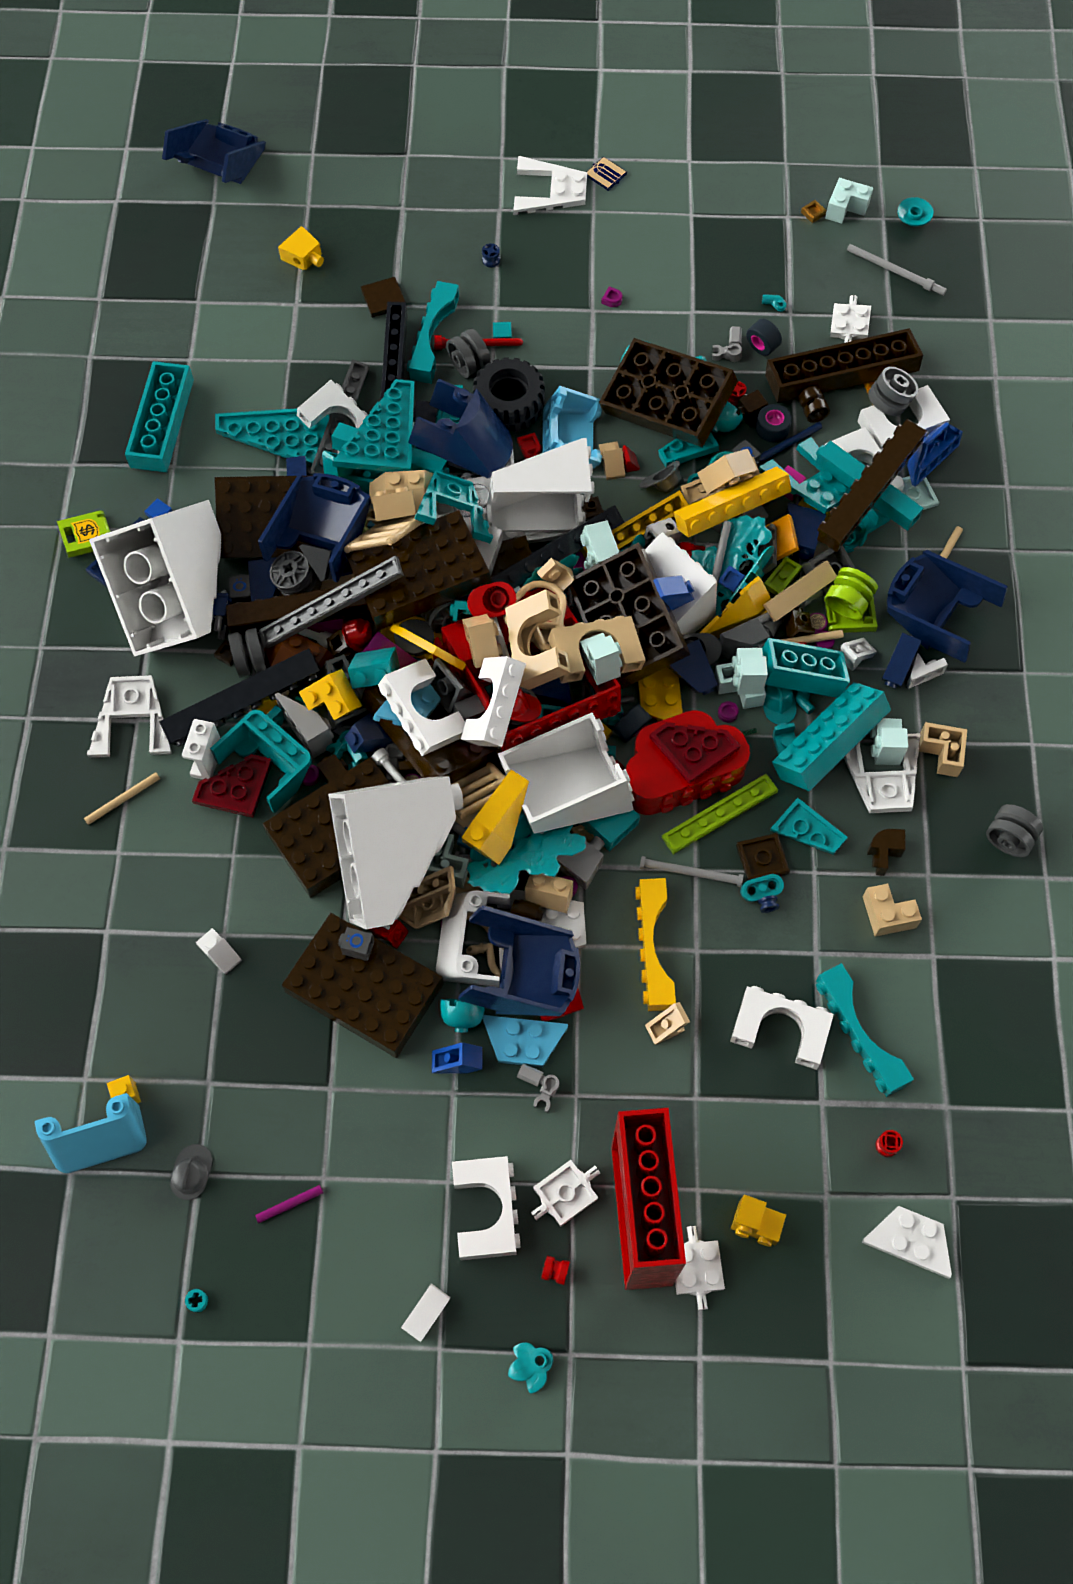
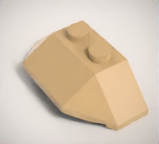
M426 470L385 472L370 482L369 495L371 497V504H373L372 496H376V491L388 490L389 493H396V488L408 487V490H413L417 513L434 473Z
M448 866L424 877L420 886L413 888L399 918L413 928L419 929L448 917L455 900L456 891L453 866Z

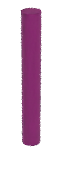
M318 1185L255 1215L257 1222L261 1223L323 1194V1190Z

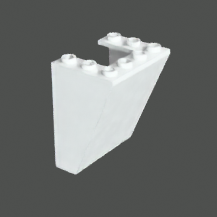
M581 438L492 472L485 518L489 526H495L501 529L502 532H569L584 523L586 520L585 512H582L584 499L585 502H589L591 494H594V482H591L590 479L593 473V466L589 464L591 447L587 446V438Z
M662 532L645 550L657 578L681 575L686 581L690 580L695 590L692 592L695 600L673 610L672 613L682 635L693 634L716 616L717 581L713 575L703 570L699 562L691 559L686 550L679 548L671 537H667Z
M593 713L498 753L506 775L510 770H513L529 780L522 809L534 834L633 810L632 802L635 800L629 783L630 777L626 769L622 770L619 764H616L613 756L609 757L607 753L609 748L603 732V724L600 719H595Z

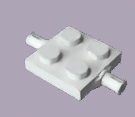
M853 295L850 296L849 304L834 303L830 337L841 338L845 340L844 343L868 338L871 306L857 305L858 297L854 295V301Z
M569 1160L533 1187L540 1197L542 1205L531 1212L532 1216L537 1221V1219L548 1212V1214L555 1218L560 1227L598 1200V1196L591 1188L590 1181L599 1175L600 1171L594 1165L586 1173H583L577 1169L572 1160Z
M696 1226L686 1227L689 1241L684 1243L686 1265L675 1281L677 1295L691 1294L696 1296L698 1310L708 1309L706 1294L711 1291L725 1289L718 1240L707 1242L698 1240Z

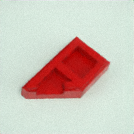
M535 432L517 438V443L525 460L541 453L542 447Z

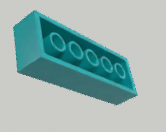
M152 362L125 452L130 468L168 472L194 382L189 365Z
M853 682L772 761L780 780L810 791L891 711L884 691Z

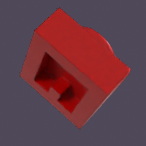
M397 919L390 925L389 930L382 926L369 929L372 934L388 941L396 949L409 932Z

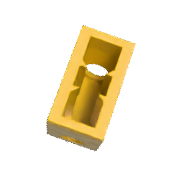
M302 226L278 246L281 260L302 270L308 269L312 264L320 267L324 262V258L321 256L320 243Z

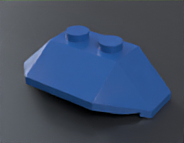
M945 422L933 430L927 437L925 436L923 443L907 464L911 483L914 487L959 446L963 431Z

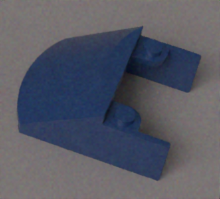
M207 119L165 131L163 160L176 158L180 163L189 164L221 176L224 183L234 181L241 184L266 146L265 141L259 142L257 136L247 131L220 122L218 126L208 124L209 120Z
M438 379L429 405L459 418L460 421L457 424L451 419L444 418L439 419L435 424L417 417L408 443L487 479L491 478L492 472L506 467L513 449L510 432L477 388L474 394L466 389Z
M314 473L313 476L303 477L302 474L297 475L258 540L264 561L268 562L276 548L290 549L294 547L297 541H301L332 551L328 563L333 581L338 582L348 565L345 555L347 553L344 551V547L363 533L371 504L370 495L362 491L359 485L339 476Z
M925 550L922 555L907 561L893 578L888 591L887 612L913 637L922 640L920 644L927 650L932 647L965 663L968 659L971 642L942 628L958 604L975 608L983 600L1002 607L1008 586L929 550Z
M481 906L470 916L469 922L489 927V941L497 947L504 948L499 988L495 986L483 988L470 985L459 995L458 1000L496 1010V1014L561 1016L564 1014L575 997L580 978V956L578 947L575 948L572 938L574 936L573 932L491 907Z

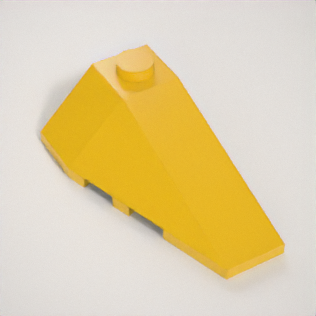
M757 576L739 592L740 596L734 604L729 602L725 606L726 608L722 612L721 617L715 616L700 633H709L720 638L719 635L767 613L763 605L771 600V597L762 579Z
M510 770L461 837L462 842L497 865H500L512 847L529 780Z

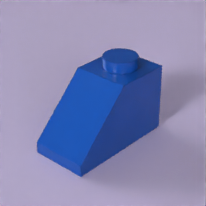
M681 575L653 580L660 598L672 611L695 600L692 592L695 590L690 580L686 581Z
M462 1042L432 1051V1073H470L482 1070V1047Z

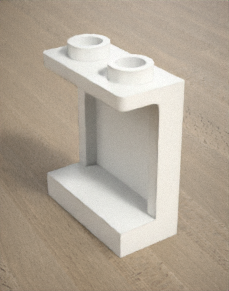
M194 719L182 757L194 761L190 771V776L193 778L209 779L213 777L217 762L210 748L221 739L213 722Z

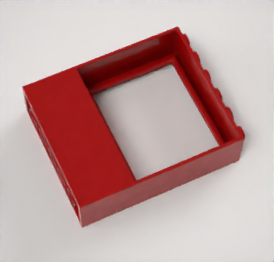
M537 588L529 591L519 601L535 595L546 588ZM566 606L564 625L572 626L579 623L569 607ZM503 615L498 616L497 620L511 658L512 652L509 649L508 627L503 620ZM462 619L441 627L445 650L466 664L463 671L453 665L452 667L460 674V677L470 687L474 695L477 694L483 707L487 710L491 698L484 687L493 683L478 678L481 667L476 668L473 664ZM530 641L532 656L540 654L541 651ZM582 657L586 670L584 675L596 694L511 731L507 728L503 746L500 748L502 751L508 750L590 713H593L595 719L600 720L615 716L621 712L620 684L615 678L597 685Z
M669 1108L619 1111L611 1151L625 1290L673 1286L686 1265Z

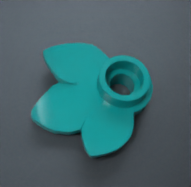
M527 1342L520 1343L513 1347V1351L518 1359L511 1364L508 1376L516 1381L526 1380L529 1393H535L547 1382V1371L553 1365V1355L547 1348H535ZM538 1356H542L544 1358L543 1365L538 1364Z

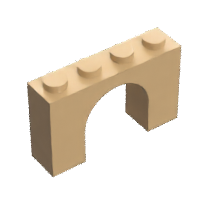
M545 589L506 607L505 620L508 625V640L512 652L511 658L526 663L520 687L530 690L570 673L568 654L556 647L532 656L530 652V639L534 630L540 624L561 615L558 595Z
M617 616L609 620L598 619L591 623L579 622L566 627L560 625L551 629L548 637L550 648L556 647L568 654L570 673L559 677L561 684L582 680L586 670L579 651L580 641L604 633L605 637L611 635L614 643H619L622 654L619 656L623 665L620 667L621 673L641 670L646 660L632 616Z

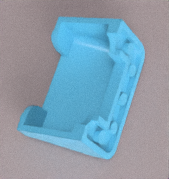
M559 386L544 406L542 453L581 438H587V446L591 447L589 464H592L593 469L599 466L602 461V455L600 450H593V422L602 413V408L599 404L600 399Z
M127 1093L121 1094L108 1101L106 1105L107 1118L62 1131L58 1120L46 1117L34 1121L36 1132L55 1168L62 1173L75 1172L139 1152L145 1147L147 1138L139 1104Z

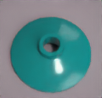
M911 197L899 204L897 213L904 223L910 226H923L931 221L934 211L931 204L926 200Z

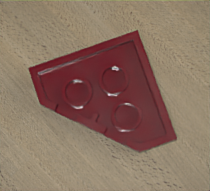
M666 722L653 731L649 737L689 784L740 749V744L727 730L723 729L716 731L699 726H676L675 723Z
M251 754L236 765L231 764L218 771V774L199 781L192 798L193 804L253 818L272 765V759Z

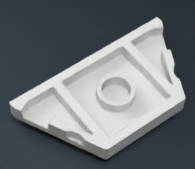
M898 1206L862 1241L863 1244L945 1278H951L952 1272L944 1224Z

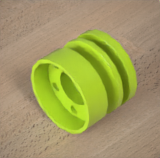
M843 567L838 572L834 580L835 585L830 587L824 601L837 614L849 619L859 620L862 619L868 608V602L873 599L878 585L866 573L851 567Z

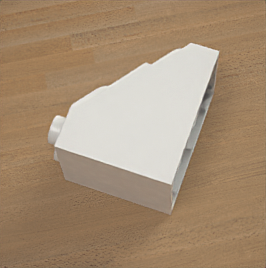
M209 500L89 539L134 656L197 639L211 632L213 601L217 596V570L221 555V532Z
M449 776L426 777L328 794L350 923L364 929L392 925L401 915L413 888L420 886L434 855L444 845L456 820L455 811L463 809L461 788L458 783L451 784Z

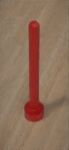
M434 335L435 350L446 348V343L449 339H445L442 335ZM521 338L483 339L486 346H521L523 344Z

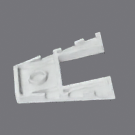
M518 156L517 175L552 176L550 198L515 196L514 215H518V212L523 211L533 213L536 212V209L546 208V211L553 210V207L556 206L566 208L585 205L587 172Z
M152 675L110 677L103 700L104 705L99 713L98 724L93 732L90 750L87 751V756L89 758L110 757L111 718L150 717L149 753L151 755L172 754L171 746L159 721L163 720V715Z
M920 733L908 734V749L902 760L903 771L864 772L860 743L844 757L869 813L912 811Z
M514 889L510 893L511 906L497 905V909H511L515 899L519 901L521 899L525 900V891ZM571 900L567 913L541 907V910L544 911L541 922L571 930L574 934L572 938L575 948L586 947L584 902ZM499 948L500 970L502 968L504 952L501 948Z

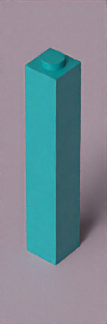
M339 422L331 436L332 449L341 451L342 446L348 442L349 437L358 428ZM412 447L411 471L426 470L434 473L435 470L449 474L450 469L447 468V460Z
M831 440L825 446H820L816 452L815 464L826 472L831 473L834 478L849 489L855 479L859 480L862 477L861 473L866 466ZM891 484L874 504L875 508L907 531L920 519L924 509Z

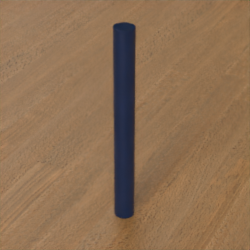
M817 422L761 454L760 463L822 429V424Z

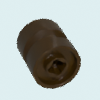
M808 387L798 395V400L802 409H804L803 412L808 422H820L830 414L829 406L820 387Z

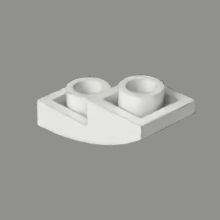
M431 1283L401 1328L421 1342L451 1297Z

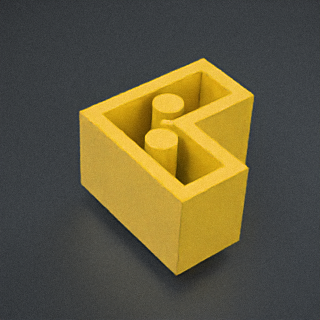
M342 669L328 674L299 692L308 710L326 704L334 720L362 707Z
M744 1194L738 1203L731 1229L735 1230L737 1236L747 1239L749 1236L758 1239L757 1242L764 1246L771 1247L772 1244L776 1245L780 1239L786 1214L766 1207L767 1202Z

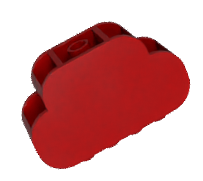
M698 710L688 711L641 729L636 737L634 756L626 765V771L630 777L629 783L633 790L631 792L635 800L632 802L633 810L642 815H654L660 812L667 813L679 805L687 806L693 800L699 798L706 799L715 792H726L731 789L732 786L738 784L743 779L750 756V748L743 733L730 725L717 726L710 715ZM666 722L675 723L676 726L688 727V725L716 731L723 729L727 730L740 744V749L689 784L649 737L653 731Z

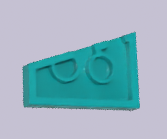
M710 433L703 448L674 439L658 450V456L664 466L667 467L675 461L683 463L719 451V445L712 433Z
M799 798L792 803L770 829L772 832L832 855L838 851L848 838Z

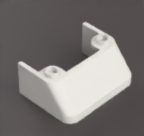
M478 890L455 894V900L449 916L442 919L436 973L443 977V981L499 987L500 977L478 974L479 966L477 960L473 956L462 955L467 912L474 913L481 906H486L487 904L511 906L510 894Z

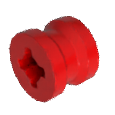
M738 381L728 400L734 406H738V400L746 394L747 387L744 383Z

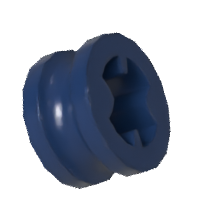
M772 895L759 899L758 903L762 905L760 911L768 913L779 909L780 906L776 903L778 900L777 896Z

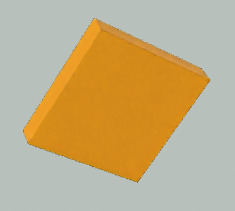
M787 514L771 522L777 528L778 561L798 551L799 546L791 515Z

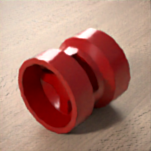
M894 1130L883 1132L876 1140V1150L884 1157L894 1156L903 1145L901 1135Z
M547 1255L541 1279L547 1281L552 1279L557 1284L564 1285L570 1261H557L554 1257Z

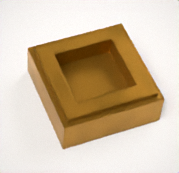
M816 200L801 209V213L812 223L825 216L827 212Z

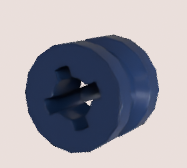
M492 243L484 245L482 248L483 264L491 268L496 267L500 263L499 247Z

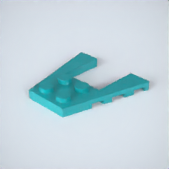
M810 437L799 443L796 450L820 472L800 484L789 475L792 491L790 493L800 495L804 498V502L826 514L834 506H839V501L844 493H849L851 490L834 478L831 473L826 472L815 464L816 452L819 447ZM773 459L759 467L760 474L774 467L785 470Z
M435 470L414 519L434 525L437 519V501L440 504H446L459 510L470 512L471 535L474 539L489 544L493 539V535L489 534L488 531L489 524L482 516L484 511L477 503L479 498L473 482Z

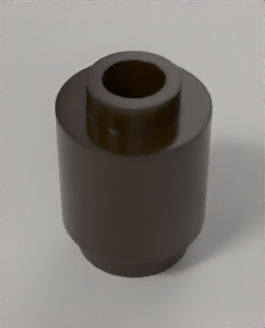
M515 899L510 913L541 922L544 911L541 910V905L523 899L520 901Z

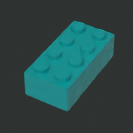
M768 638L762 647L763 656H766L768 676L765 685L838 698L850 683L843 651Z

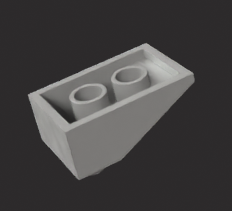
M280 693L275 694L278 706L282 710L285 720L305 749L308 750L312 759L327 751V746L333 743L332 738H334L328 720L326 718L322 719L317 712L308 710L306 706Z

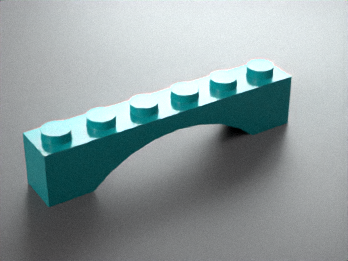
M437 281L436 287L432 288L431 302L427 303L426 317L423 316L422 329L417 333V344L413 346L412 359L408 360L407 363L410 380L432 384L436 372V359L430 347L431 338L440 322L455 312L460 297L459 285Z
M841 963L820 974L816 980V988L821 995L826 997L831 1013L837 1015L842 1031L845 1034L848 1033L855 1052L860 1053L864 1059L865 1069L869 1073L872 1072L876 1079L875 1084L881 1093L884 1092L886 1097L910 1085L914 1078L903 1060L879 1048L862 1029L853 1006V980Z

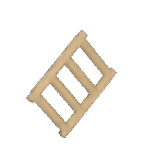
M415 515L382 520L344 547V551L349 553L356 550L392 545L424 522L415 520Z
M488 762L485 767L453 783H458L460 788H462L464 809L455 811V814L462 821H465L468 816L481 810L491 797L489 794H493L506 777L492 762Z

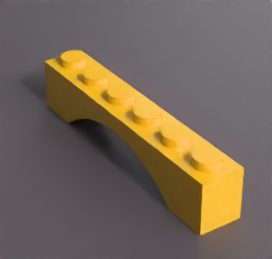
M666 878L640 879L639 887H635L636 900H640V907H637V920H641L642 928H638L639 941H643V949H640V962H644L645 970H641L642 983H646V991H643V1004L648 1005V1011H665L676 1003L675 985L659 963L654 948L653 931L655 923L667 903Z

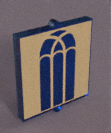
M602 157L596 164L594 163L587 171V177L607 191L614 185L619 184V181L627 175V171L605 157Z

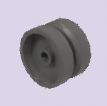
M473 328L462 332L460 337L455 336L449 339L446 343L453 365L464 378H469L476 374L477 369H484L483 366L488 363L491 364L487 346Z
M897 367L884 368L869 389L868 396L871 403L881 412L890 416H899L903 414L919 390L916 381L910 374Z
M257 628L245 631L247 642L245 644L239 632L228 634L239 678L250 676L249 662H252L254 671L257 673L267 669L266 654Z
M1006 804L999 809L995 820L992 821L986 831V836L990 843L1002 852L1015 857H1026L1034 847V842L1037 841L1042 833L1043 824L1030 811L1016 805Z

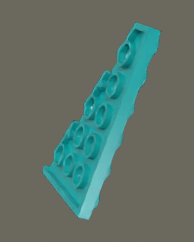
M399 379L393 381L391 387L384 393V397L375 404L370 414L364 418L362 425L349 437L348 442L342 446L336 458H333V467L385 472L411 471L412 444H409L408 441L413 429L415 381Z
M297 408L215 414V430L218 435L284 458L306 456L307 466L312 467L329 422L330 414L326 415L309 429L297 416Z

